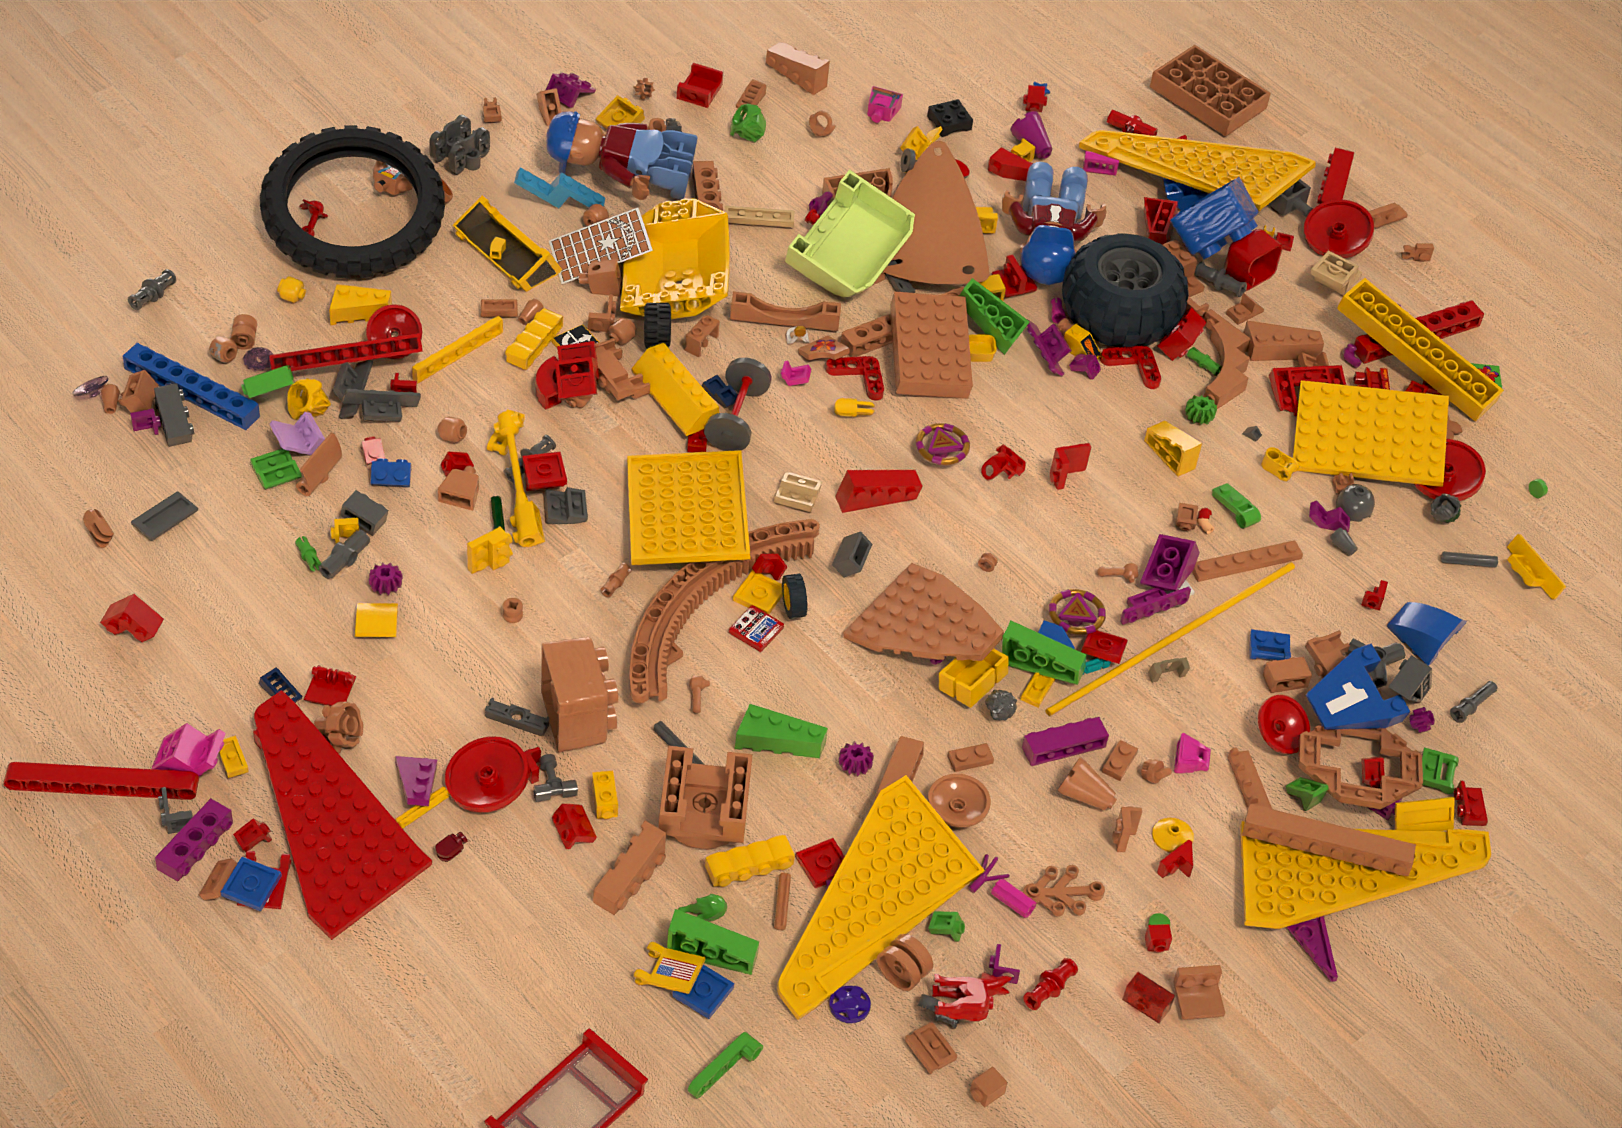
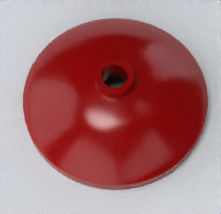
M396 304L386 305L376 310L370 317L366 328L367 340L392 337V333H397L398 336L420 333L422 340V324L418 316L411 309ZM411 354L397 355L385 358L401 359Z
M1274 695L1262 703L1258 712V726L1265 742L1273 750L1281 754L1289 755L1299 752L1300 734L1305 731L1310 732L1309 720L1302 706L1296 700L1286 695Z

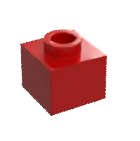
M1169 924L1148 925L1145 934L1147 951H1169L1172 942Z

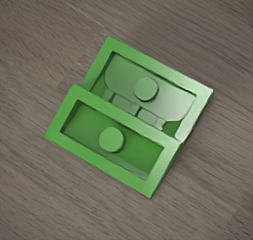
M283 448L250 459V463L264 489L302 478L296 461L292 459L289 451Z

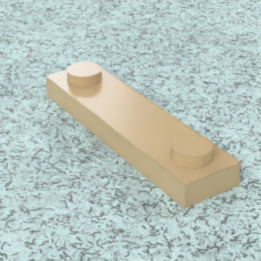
M725 206L724 212L728 214V223L794 228V210Z

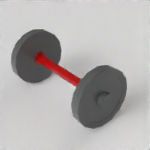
M747 357L731 361L726 369L725 378L728 385H731L738 392L731 414L717 413L711 416L705 425L704 434L707 440L713 446L723 451L743 450L749 445L752 434L751 429L743 419L738 417L745 396H760L766 393L771 385L772 376L769 369L763 363Z

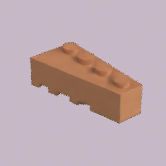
M779 42L767 50L766 63L812 95L827 87L829 60H821L816 55L810 56L806 51H798L796 47L783 42Z
M646 820L641 825L642 832L640 835H634L629 841L630 845L626 854L621 852L618 856L614 870L610 868L594 889L593 903L613 915L625 908L628 899L638 893L641 884L645 880H649L654 869L657 866H661L665 861L666 832Z

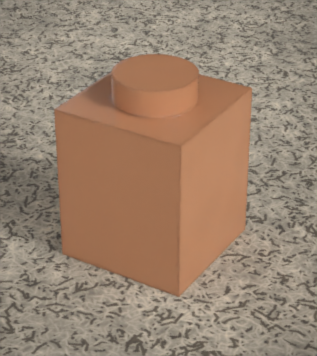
M992 1066L972 1081L970 1092L976 1102H980L985 1108L1005 1094L1008 1082Z

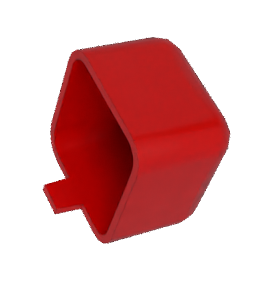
M1253 230L1250 234L1230 244L1224 265L1226 274H1229V276L1239 282H1245L1247 284L1246 291L1256 287L1275 274L1283 245L1264 230Z

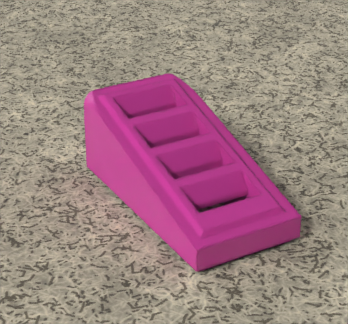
M1085 151L1083 170L1116 176L1119 160Z

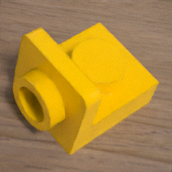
M358 518L334 519L335 527H331V539H335L337 544L340 542V537H350L353 533L359 531Z

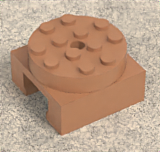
M668 746L659 813V829L682 844L699 849H714L729 842L744 843L753 754L727 752L726 767L694 764L692 763L694 748Z

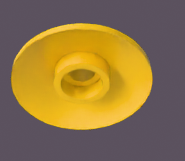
M1169 817L1159 820L1154 825L1152 837L1159 848L1172 853L1187 840H1191L1193 844L1194 833L1191 827L1183 820Z

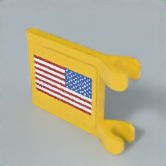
M650 942L647 946V950H649L648 955L652 958L659 957L651 974L642 969H636L634 977H636L635 983L638 985L650 984L689 994L705 962V957L664 948L656 942Z

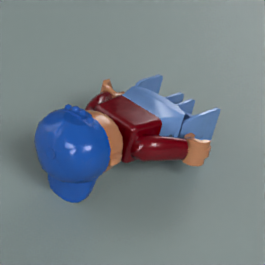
M576 111L561 112L551 120L546 135V147L548 154L560 162L559 174L561 172L565 174L567 162L589 166L600 157L599 169L628 188L633 186L632 195L636 199L645 200L649 196V182L655 186L671 190L670 195L672 198L684 199L698 139L696 135L666 130L667 126L664 123V119L661 118L651 119L648 127L647 124L642 123L610 125L605 136H603V132L598 124L580 118L581 114Z
M1036 162L1028 169L1024 198L1023 195H1019V198L1012 197L1010 192L1005 190L1002 197V211L1011 215L1015 227L1021 234L1029 235L1027 242L1022 243L1020 246V252H1022L1021 267L1025 274L1040 284L1052 285L1063 282L1065 270L1077 252L1074 242L1083 241L1094 227L1102 226L1107 211L1106 204L1101 205L1100 209H1091V205L1087 204L1085 218L1077 223V219L1082 217L1088 182L1086 171L1080 167L1067 168L1063 172L1059 196L1056 198L1051 197L1053 168L1048 163Z

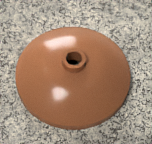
M945 775L932 784L928 793V802L945 823L950 826L970 827L976 825L987 816L990 810L991 798L987 788L979 780L969 775Z

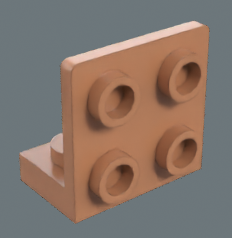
M1220 965L1177 968L1173 983L1182 1019L1225 1016V1009L1218 986L1222 974Z

